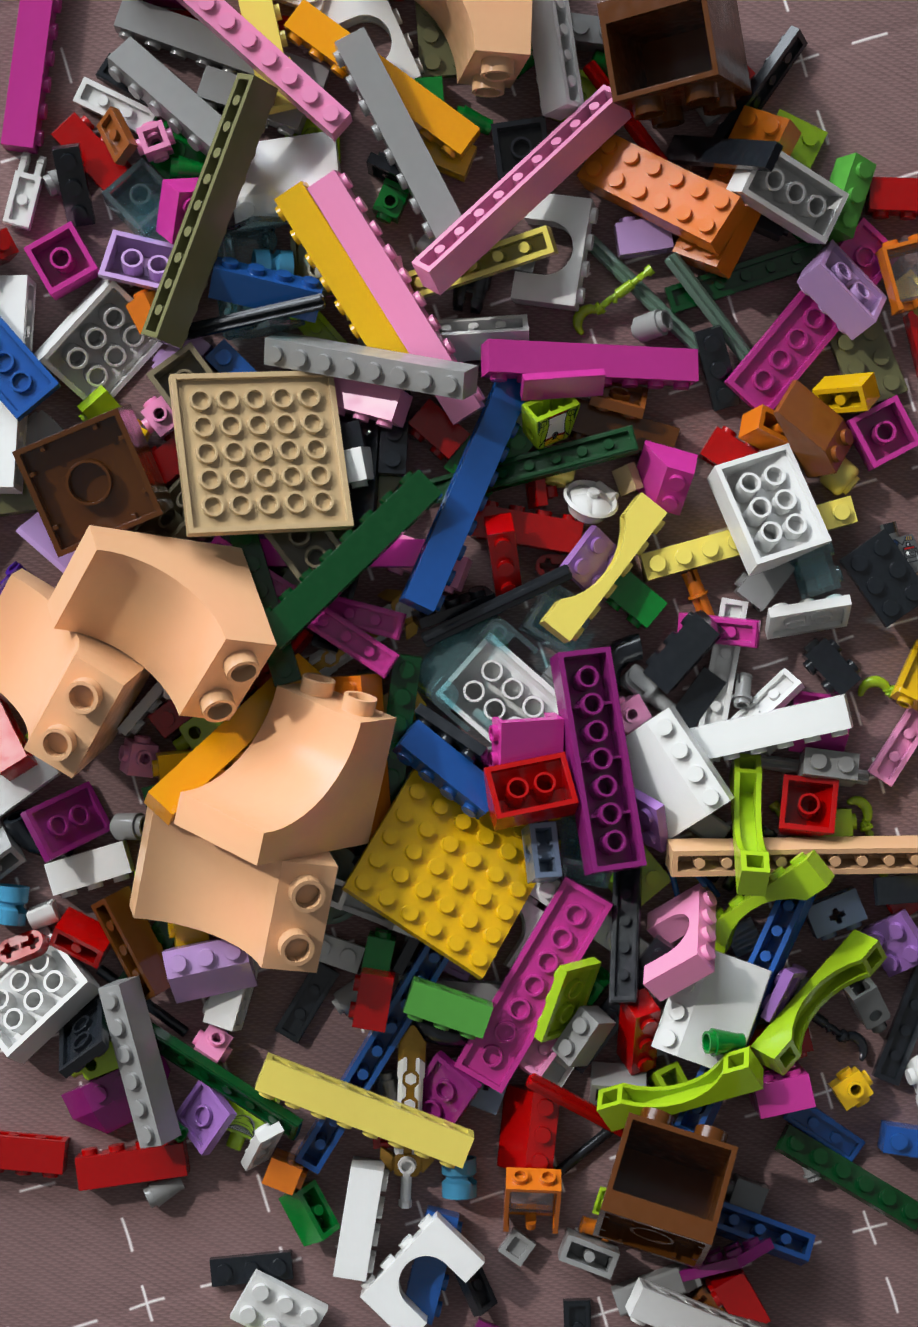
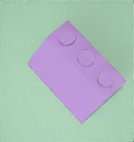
M113 230L98 272V277L157 291L174 244Z
M833 239L802 270L797 280L801 291L805 295L810 296L818 304L820 311L828 315L836 323L839 331L846 334L851 340L876 323L887 299V296Z
M37 512L23 523L16 532L64 573L75 551L58 558L42 519Z
M221 938L173 947L162 952L167 979L176 1003L258 986L252 957L239 947Z

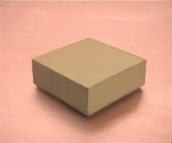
M634 462L612 471L621 497L644 487Z

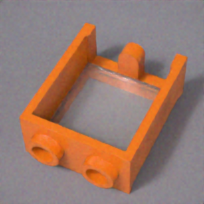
M918 233L909 236L908 241L899 243L898 239L884 242L882 247L875 253L890 302L892 316L918 309Z
M506 1167L503 1232H509V1214L525 1215V1228L527 1230H534L536 1228V1215L552 1216V1233L558 1234L562 1192L561 1169Z

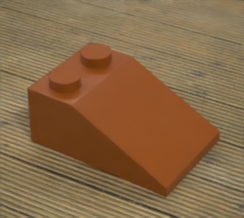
M793 380L773 414L808 478L834 474L838 471L854 442L853 433L840 415L801 382Z

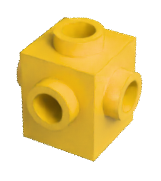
M847 1066L836 1073L837 1078L827 1083L846 1111L854 1106L859 1108L870 1101L869 1096L874 1094L870 1088L874 1083L865 1070L860 1072L855 1066L852 1068Z

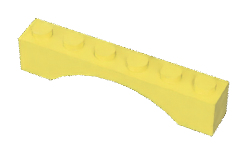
M641 492L636 495L619 517L620 532L617 548L604 574L582 593L554 602L539 624L564 644L571 640L575 642L585 630L582 625L587 618L592 620L601 609L598 604L603 597L609 598L617 588V585L614 583L620 575L624 577L633 567L631 560L636 554L640 556L649 545L646 540L652 533L656 535L664 526L665 521L662 519L667 512Z

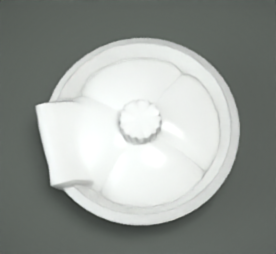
M573 481L567 484L563 491L570 514L583 523H600L604 518L614 515L619 507L617 501L619 493L612 490L602 481Z

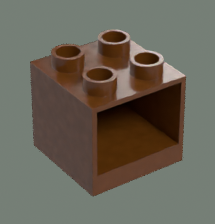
M607 0L597 3L612 101L633 112L635 120H649L652 122L653 129L672 128L685 122L683 112L703 107V112L706 116L726 114L737 109L735 98L752 94L737 0Z
M131 404L115 408L12 452L58 558L76 551L89 525L126 530L160 516L174 507V503Z
M643 1107L640 1116L629 1112L593 1235L700 1269L714 1240L738 1147L726 1143L728 1134L725 1131L710 1125L698 1124L695 1126L693 1133L672 1126L674 1117L660 1109Z

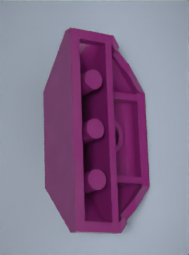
M161 1056L166 1079H168L171 1069L166 1059ZM119 1068L100 1075L61 1095L73 1120L108 1134L133 1121Z

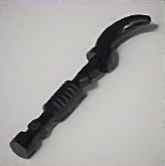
M817 1012L811 1020L821 1028H825L826 1033L832 1031V1034L836 1035L838 1042H855L860 1052L859 1060L862 1062L865 1060L868 1054V1044L862 1034L856 1031L847 1032L845 1029L840 1030L835 1025L829 1023V1020Z

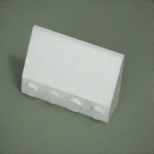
M324 132L259 141L255 157L246 175V181L241 188L234 210L236 226L242 228L283 222L275 210V207L278 206L274 201L275 198L300 181L307 182L311 186L333 170L341 172L337 141L334 142Z
M102 279L39 347L34 355L82 400L88 397L100 385L114 398L163 343L139 334L125 306L134 299L115 281Z
M789 443L716 465L707 478L748 576L778 567L832 541Z
M490 632L435 693L491 744L489 726L492 725V717L510 720L544 717V713L551 712L558 714L555 689Z
M674 705L668 707L626 736L634 787L664 804L669 839L734 798V795Z
M48 926L41 928L39 932L45 934L50 942L53 932ZM35 939V943L33 945H30V947L35 948V944L39 942V940ZM50 945L45 954L16 966L2 964L0 966V1048L8 1058L24 1064L99 993L98 988L101 986L78 959Z
M716 950L715 972L668 997L651 1047L708 1068H712L723 1054L711 1056L703 1051V1033L711 1028L743 1033L747 1045L772 971Z

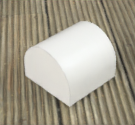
M55 899L32 906L26 913L28 922L33 930L46 927L61 919Z

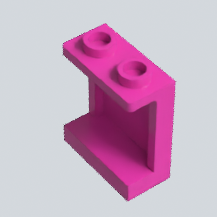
M555 712L544 713V717L502 720L499 717H492V725L489 726V739L492 742V752H489L488 755L489 767L563 752L564 718Z

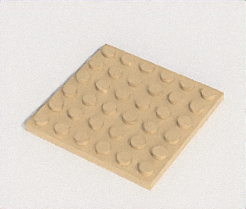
M303 371L169 375L168 382L187 537L349 530L353 528L354 522L334 377Z

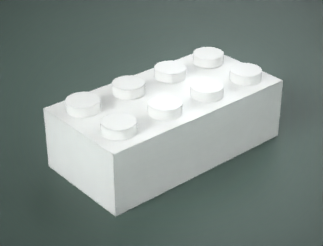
M781 151L772 172L735 169L726 188L741 196L743 202L807 243L826 244L849 196L847 192Z
M353 1156L333 1277L366 1282L367 1273L373 1274L376 1251L371 1250V1247H377L381 1225L375 1222L376 1219H382L385 1197L380 1196V1192H386L389 1170L384 1169L385 1164L382 1160Z

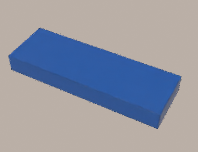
M816 1107L787 1113L782 1116L783 1119L851 1162L854 1161L866 1143L859 1136Z

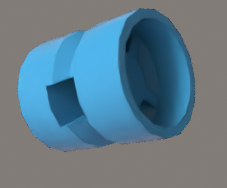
M253 249L251 263H258L267 269L276 271L280 269L287 270L294 275V255L292 250H276L272 254L269 249Z
M0 883V925H26L27 909L24 908V904L29 901V886Z
M468 1155L463 1168L455 1166L452 1169L441 1164V1173L446 1176V1179L442 1181L443 1198L467 1200L477 1197V1180L473 1178V1175L477 1173L476 1156Z

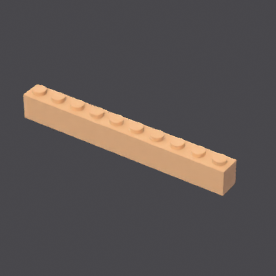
M918 835L763 837L765 848L769 852L770 874L780 866L784 869L791 865L790 861L799 853L803 852L806 855L812 850L817 852L834 875L918 873ZM733 838L667 839L665 865L671 877L735 876Z

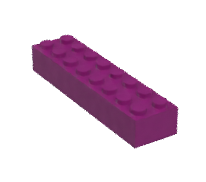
M611 647L558 652L550 658L558 714L564 718V751L579 801L575 812L584 874L588 876L646 866L647 862Z

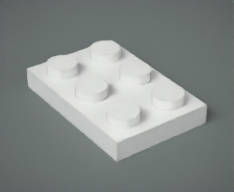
M832 594L825 599L814 600L813 598H807L795 604L778 603L773 605L771 608H768L765 625L767 640L846 627L852 606L850 594L843 596L841 594Z
M256 1269L230 1313V1319L246 1327H318L328 1311V1304Z

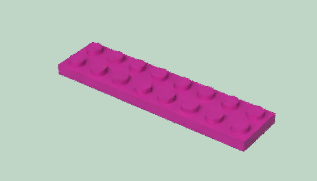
M863 217L858 221L853 239L842 241L838 246L875 285L879 283L883 277L875 253L882 247V243L888 240ZM899 257L889 259L891 267L898 260ZM800 290L725 380L724 384L752 409L762 404L774 409L781 401L791 382L798 380L839 331L836 323L828 315L820 311L818 304L810 296L805 295Z
M567 876L563 878L491 1000L493 1002V1010L483 1039L478 1037L475 1040L468 1039L454 1067L502 1094L535 1038L537 1021L545 1007V999L551 990L555 971L560 965L582 959L611 910L612 902Z

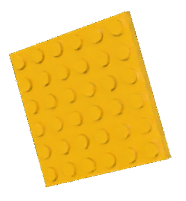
M413 768L341 889L480 980L485 976L536 883H527L521 829L524 827H510L494 831L489 810L479 819L469 817L461 810L460 805L454 800L445 798L440 793L439 788L421 779L418 772Z

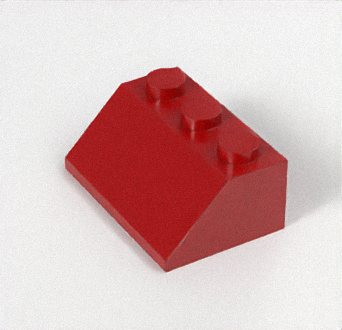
M565 752L484 768L487 803L494 831L574 815L577 810L579 801Z
M508 1084L504 1093L497 1166L503 1168L553 1169L559 1104L532 1091L526 1086Z
M742 1268L711 1275L704 1279L718 1308L724 1306L728 1314L765 1324L771 1321Z

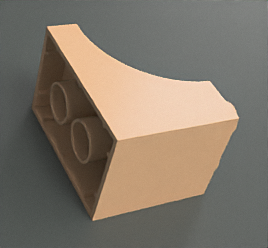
M414 0L429 13L442 30L454 57L457 84L472 85L473 95L486 98L500 97L504 95L505 88L512 87L531 55L532 0Z
M89 525L47 603L54 629L81 633L119 649L141 664L155 677L170 696L179 716L205 718L207 721L214 723L231 719L277 646L243 550L239 547Z
M21 568L11 574L0 594V693L13 704L27 726L28 741L24 750L73 778L113 742L119 731L117 728L126 719L151 673L133 658L103 641L77 632L54 629L47 603L55 588Z
M304 673L301 683L277 686L273 702L259 732L247 750L228 770L201 787L180 792L174 824L256 866L368 844L396 718L377 710V698L370 694L359 691H346L343 695L334 691L336 681L333 678L318 673Z
M147 806L129 906L134 918L186 926L226 940L249 954L261 968L317 973L338 865L328 851L256 866L175 825L174 821L168 826Z

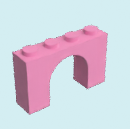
M700 883L647 914V931L654 938L658 934L669 943H672L684 936L675 948L644 966L643 985L660 1002L715 972L717 900L714 894L709 890L707 891Z

